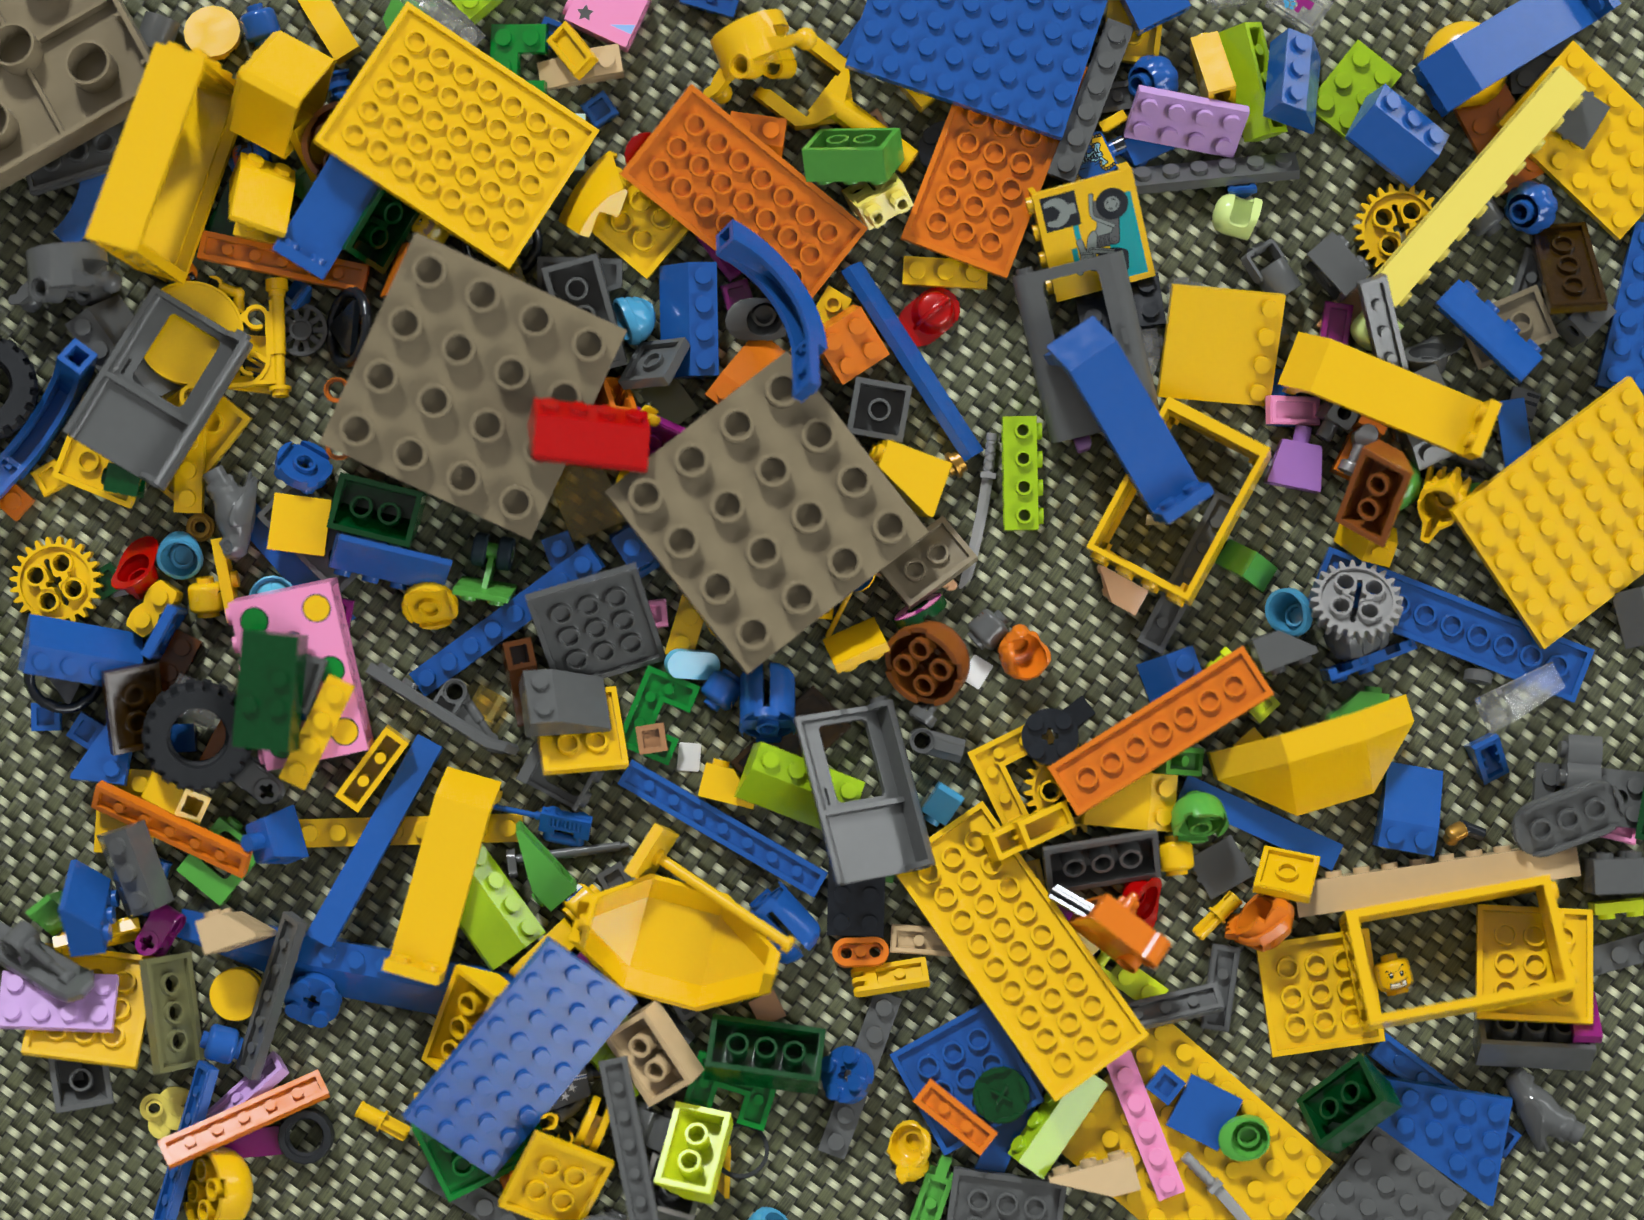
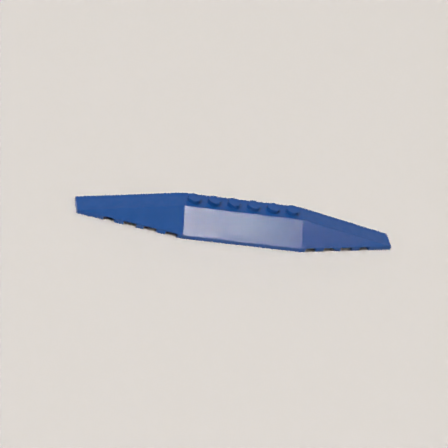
M182 909L181 913L186 916V923L177 937L202 947L195 921L204 919V912ZM268 925L276 929V931L278 930V926ZM305 935L291 979L297 976L296 978L304 976L307 972H317L331 978L336 983L335 988L338 990V993L341 992L342 997L437 1015L455 965L461 964L490 972L491 970L485 965L450 960L444 982L436 986L383 971L384 960L391 955L392 949L351 942L342 938H338L331 949ZM275 937L218 954L265 972ZM496 968L492 971L498 973L509 982L513 979L508 973L510 970Z

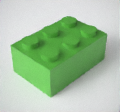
M900 128L819 129L802 149L806 182H816L818 185H827L832 182H843L845 185H853L859 182H870L873 185L886 183L904 161Z

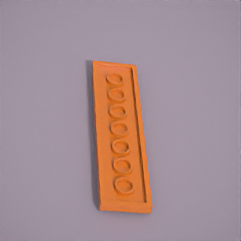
M1241 646L1047 768L1079 817L1274 696V693L1244 646Z

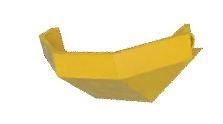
M1404 694L1398 697H1389L1387 701L1360 711L1288 733L1222 750L1216 749L1206 753L1215 780L1285 812L1299 816L1373 794L1412 727L1414 718L1407 695Z
M648 874L580 899L569 941L603 975L630 994L696 1012L771 993L781 955L766 936L689 884L655 874ZM723 893L724 895H726L727 897H729L731 900H733V899L729 896V894Z

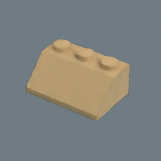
M652 1001L624 1019L606 1040L616 1058L628 1056L633 1084L649 1107L691 1084L705 1070L659 1001Z

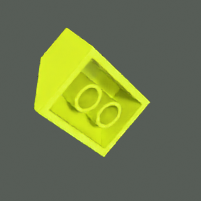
M676 1101L654 1184L684 1199L713 1205L734 1125L732 1114Z

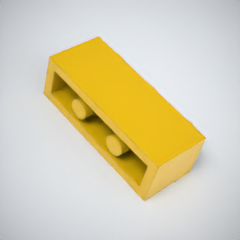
M387 724L336 793L335 797L358 813L408 746L410 740Z

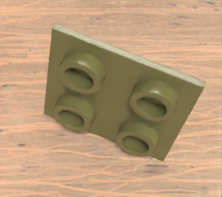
M673 379L666 386L631 389L636 406L640 408L646 405L652 406L659 411L656 415L678 425L699 411V408L677 379Z

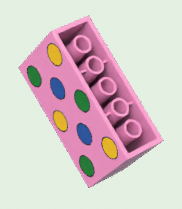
M333 577L238 597L229 602V608L225 609L229 626L233 625L235 636L232 637V644L235 653L240 654L242 630L257 629L309 635L307 653L329 660L315 701L329 674L356 686L320 760L368 750L375 741L345 616V609L342 603L338 578ZM301 714L300 732L309 715ZM258 749L259 761L261 765L265 764L266 771L283 768L291 753Z

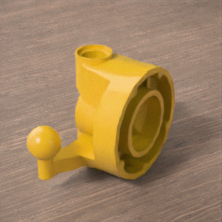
M779 9L759 11L734 21L716 33L710 41L720 68L714 75L711 85L704 89L703 94L708 98H712L718 104H725L732 99L733 92L729 84L734 79H756L762 75L769 79L792 78L797 71V62L791 48L797 45L802 50L812 49L816 45V33L812 29L804 27L796 33L786 36L789 31V25L783 11Z

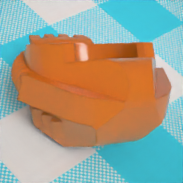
M1258 893L1244 905L1240 913L1229 916L1224 938L1234 940V942L1261 952L1273 949L1291 933L1295 908L1290 900Z

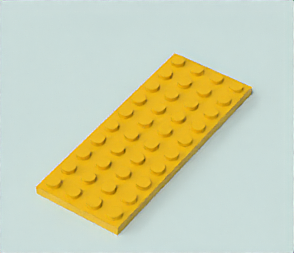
M981 801L929 837L936 865L895 876L1050 1097L1056 1102L1147 1038L1149 1034L1056 903L1048 898V892L1021 854L1018 852L1003 860L991 862L980 835L1001 826L984 802Z

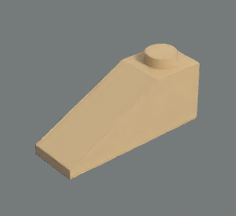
M619 44L590 48L599 61L581 80L572 75L559 57L537 63L539 79L547 82V91L625 78Z

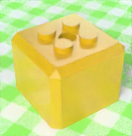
M282 31L273 32L260 48L255 50L247 63L241 66L236 75L235 89L231 96V105L226 122L229 130L286 160L294 150V146L290 141L293 126L301 119L309 118L310 120L313 117L312 115L325 105L336 60Z

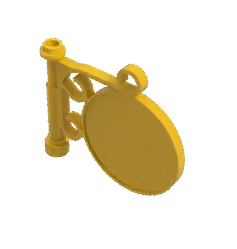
M281 277L265 279V291L270 298L269 311L265 307L255 304L246 308L242 314L239 313L234 302L223 291L204 282L185 281V284L176 282L161 289L228 331L235 332L236 329L244 332L243 323L252 331L263 330L262 324L253 325L248 320L251 312H262L265 316L266 358L256 351H250L247 357H255L265 364V367L255 379L243 383H230L227 389L269 386V392L272 393L273 398L289 397L292 386L286 385L284 301L286 292H288V279ZM173 314L167 319L144 356V360L163 379L175 384L186 385L182 388L179 395L180 402L183 405L185 403V394L193 390L220 344L214 337ZM243 366L240 367L239 371L243 375L253 377L252 371H247Z

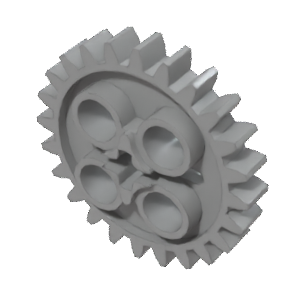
M1354 560L1350 561L1348 567L1342 561H1339L1338 569L1329 565L1327 573L1321 571L1319 579L1314 580L1313 587L1311 588L1309 598H1311L1309 608L1313 609L1311 616L1312 618H1318V627L1327 626L1326 635L1334 631L1336 633L1335 640L1337 641L1342 636H1345L1347 644H1350L1352 638H1356L1359 645H1362L1363 638H1367L1373 644L1375 635L1383 640L1386 632L1391 634L1394 625L1398 626L1403 611L1402 603L1404 598L1399 596L1401 588L1393 587L1395 578L1386 580V570L1377 573L1376 564L1368 569L1364 561H1362L1360 567L1356 566ZM1357 583H1361L1362 589L1355 622H1351L1350 617Z

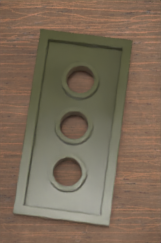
M191 951L139 960L153 1074H163L195 1067L199 1060L205 1061L203 1048L199 1047L202 1035ZM168 977L172 982L170 991L166 988V979ZM171 1006L175 1008V1017L173 1018V1020L170 1018L169 1009ZM175 1034L179 1038V1044L176 1048L173 1045V1036Z

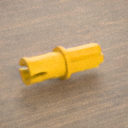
M1229 890L1214 907L1208 908L1210 912L1193 928L1192 932L1198 939L1204 940L1220 923L1223 925L1226 923L1225 920L1243 904L1242 901Z
M365 1101L361 1102L354 1117H358L376 1127L375 1131L381 1130L400 1141H404L407 1138L411 1129L409 1125L388 1115L389 1111L383 1112L365 1103Z

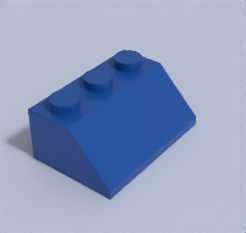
M1288 28L1270 42L1263 111L1264 117L1309 134L1315 132L1321 57L1313 37Z
M1384 84L1366 96L1345 139L1410 189L1439 157L1450 135L1388 85Z
M1193 645L1136 665L1150 703L1202 671Z
M77 859L70 861L58 909L71 957L106 953L108 941L112 940L111 927L112 924L116 923L115 909L120 905V897L118 891L113 889L110 878Z

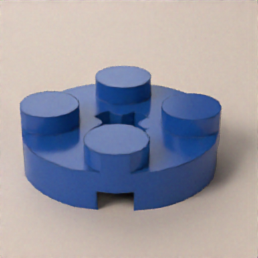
M301 441L300 444L291 445L292 442L285 443L279 449L275 459V477L287 485L299 489L304 494H313L316 489L325 486L333 470V465L330 464L326 451L319 445L309 441ZM303 463H305V464L308 465V467H307V468H303V467H301V466H299V465H302Z
M307 972L304 976L292 978L284 1000L286 1015L303 1024L318 1028L327 1026L328 1022L337 1016L342 1004V995L335 988L336 983L328 976L317 972ZM314 995L316 996L317 1003L311 1002L307 998Z
M841 1046L822 1059L821 1081L828 1099L844 1104H854L866 1096L868 1092H865L868 1087V1083L872 1084L874 1078L873 1063L866 1053L856 1047ZM846 1070H850L851 1075L848 1076V1081L846 1082L844 1073Z

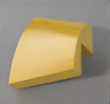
M608 151L601 156L579 180L563 207L558 221L579 235L590 237L599 211L616 217L620 215L628 188L623 176L619 174L622 169L617 167L615 163L618 157L617 153Z

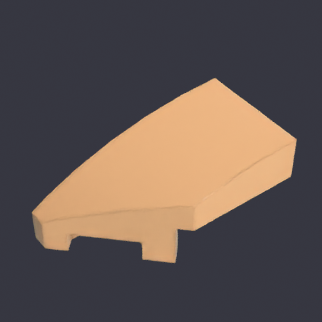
M1098 564L1097 571L1102 579L1103 596L1108 597V601L1136 616L1149 591L1111 569Z

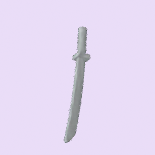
M987 433L983 472H980L982 480L969 547L977 557L988 513L993 479H996V473L993 472L996 458V442L998 439L997 433ZM976 563L962 572L958 585L959 589H962L972 579Z
M1186 1152L1181 1157L1185 1165L1205 1183L1206 1189L1212 1195L1215 1194L1237 1220H1251L1222 1186L1223 1183L1218 1177H1212L1190 1152Z

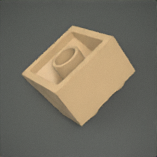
M231 908L204 913V919L195 921L204 955L229 952L275 937L277 933L276 929L243 911L232 912Z

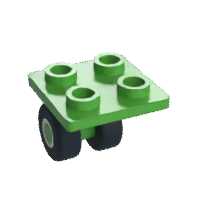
M477 532L472 544L471 564L484 567L487 563L484 578L462 576L453 587L452 594L459 595V599L465 601H475L476 598L487 600L488 604L494 606H503L504 603H509L516 593L518 585L493 581L495 562L498 570H511L516 549L515 538L502 536L499 544L491 543L490 534Z

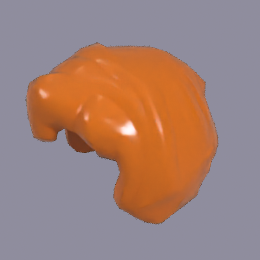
M1023 624L1013 626L998 647L1002 668L1006 674L1014 679L1028 681L1037 678L1051 662V651L1040 640L1038 633L1030 631Z

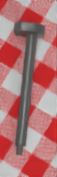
M618 841L549 851L556 859L618 852L621 849L629 848V842L620 843ZM515 848L506 849L509 877H519L517 864H524L522 854L516 855Z

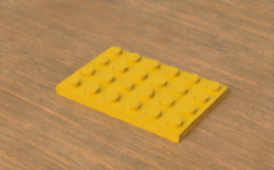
M1571 41L1495 125L1501 129L1553 68L1558 66L1565 68L1586 87L1587 92H1593L1594 97L1608 105L1610 109L1584 150L1567 139L1562 140L1560 134L1550 130L1543 138L1546 142L1542 148L1535 154L1531 152L1528 157L1613 239L1618 241L1644 214V108L1576 42Z

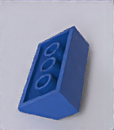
M685 262L659 266L660 340L686 337L691 345L673 379H717L719 376L717 262Z
M1459 279L1435 303L1434 307L1516 383L1521 382L1543 358L1539 354L1542 349L1530 338L1525 341L1518 335L1521 330L1510 319L1506 322L1497 315L1500 310L1488 299L1483 302L1476 295L1479 290L1468 280L1463 283Z
M336 534L328 567L334 568L333 574L350 578L351 572L362 574V581L378 584L379 579L390 581L389 587L406 591L407 585L412 586L421 582H435L445 585L453 560L352 536Z
M29 613L18 670L27 674L102 686L101 671L143 663V655L140 654L143 650V637L136 632Z

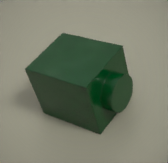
M108 462V467L104 468L101 476V484L104 485L103 491L144 498L146 482L115 463Z

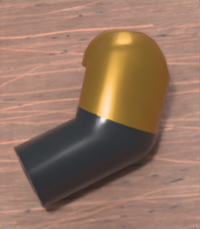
M1460 820L1445 829L1443 840L1449 846L1456 845L1458 841L1465 837L1482 842L1486 829L1468 821Z

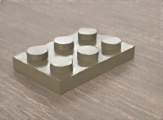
M1537 284L1493 302L1500 310L1497 315L1505 322L1510 319L1521 330L1518 335L1525 341L1530 338L1537 345H1541L1559 337ZM1463 334L1477 370L1495 364Z
M941 516L926 527L929 533L879 571L910 611L978 561L977 555L944 516Z

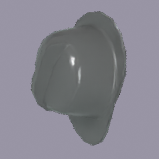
M766 296L739 300L730 307L725 317L726 328L730 335L740 340L770 341L777 340L787 334L781 318Z
M1440 334L1416 345L1404 348L1409 371L1414 373L1429 365L1436 364L1440 374H1442L1446 369L1448 356L1462 349L1464 338L1456 334Z

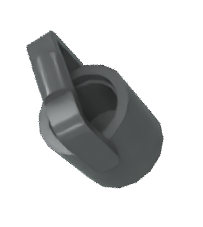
M146 11L139 31L152 52L155 42L167 45V42L174 43L181 24L163 15Z
M1273 239L1256 243L1248 248L1247 253L1241 257L1242 265L1262 292L1283 293L1287 296L1302 285L1288 264L1287 258ZM1268 248L1275 261L1259 271L1251 258L1257 257Z

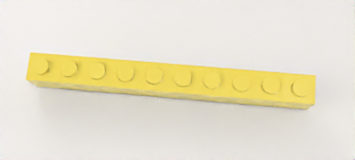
M1562 66L1553 68L1374 274L1384 273L1387 275L1394 307H1397L1398 304L1402 307L1413 295L1410 292L1417 283L1421 285L1428 279L1432 273L1429 270L1436 261L1441 263L1451 251L1448 247L1455 239L1460 241L1470 229L1467 225L1473 218L1478 220L1489 207L1486 203L1492 196L1497 198L1508 186L1505 183L1512 174L1516 176L1527 164L1524 161L1531 152L1533 154L1537 153L1546 141L1543 138L1550 130L1555 132L1565 120L1562 116L1569 108L1574 110L1582 102L1584 97L1581 94L1586 90V87Z

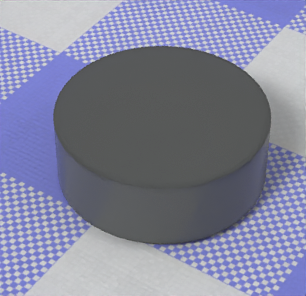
M1476 668L1465 669L1464 681L1487 686L1492 684L1493 674L1491 672Z

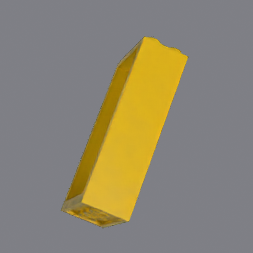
M156 42L154 44L85 238L136 271L185 284L238 134L229 130L226 123L236 79L232 78V73L221 69L220 63L209 59V54L193 48L192 52L173 42H167V45Z
M1550 874L1346 910L1338 921L1362 1031H1372L1563 997L1576 989V984L1579 983V976L1576 967L1571 966L1569 955H1572V946L1569 938L1564 936L1562 927H1565L1566 924L1565 916L1562 909L1558 910L1556 899L1559 898V891L1556 882L1551 881ZM1536 892L1556 983L1379 1014L1360 923Z

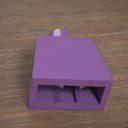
M1295 425L1293 440H1279L1265 476L1264 484L1315 494L1321 492L1322 446L1309 444L1312 432L1311 427Z

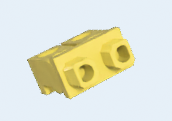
M895 172L884 184L873 185L870 183V187L867 182H859L841 190L852 213L860 218L869 231L884 225L887 220L899 213H905L914 205L903 182Z

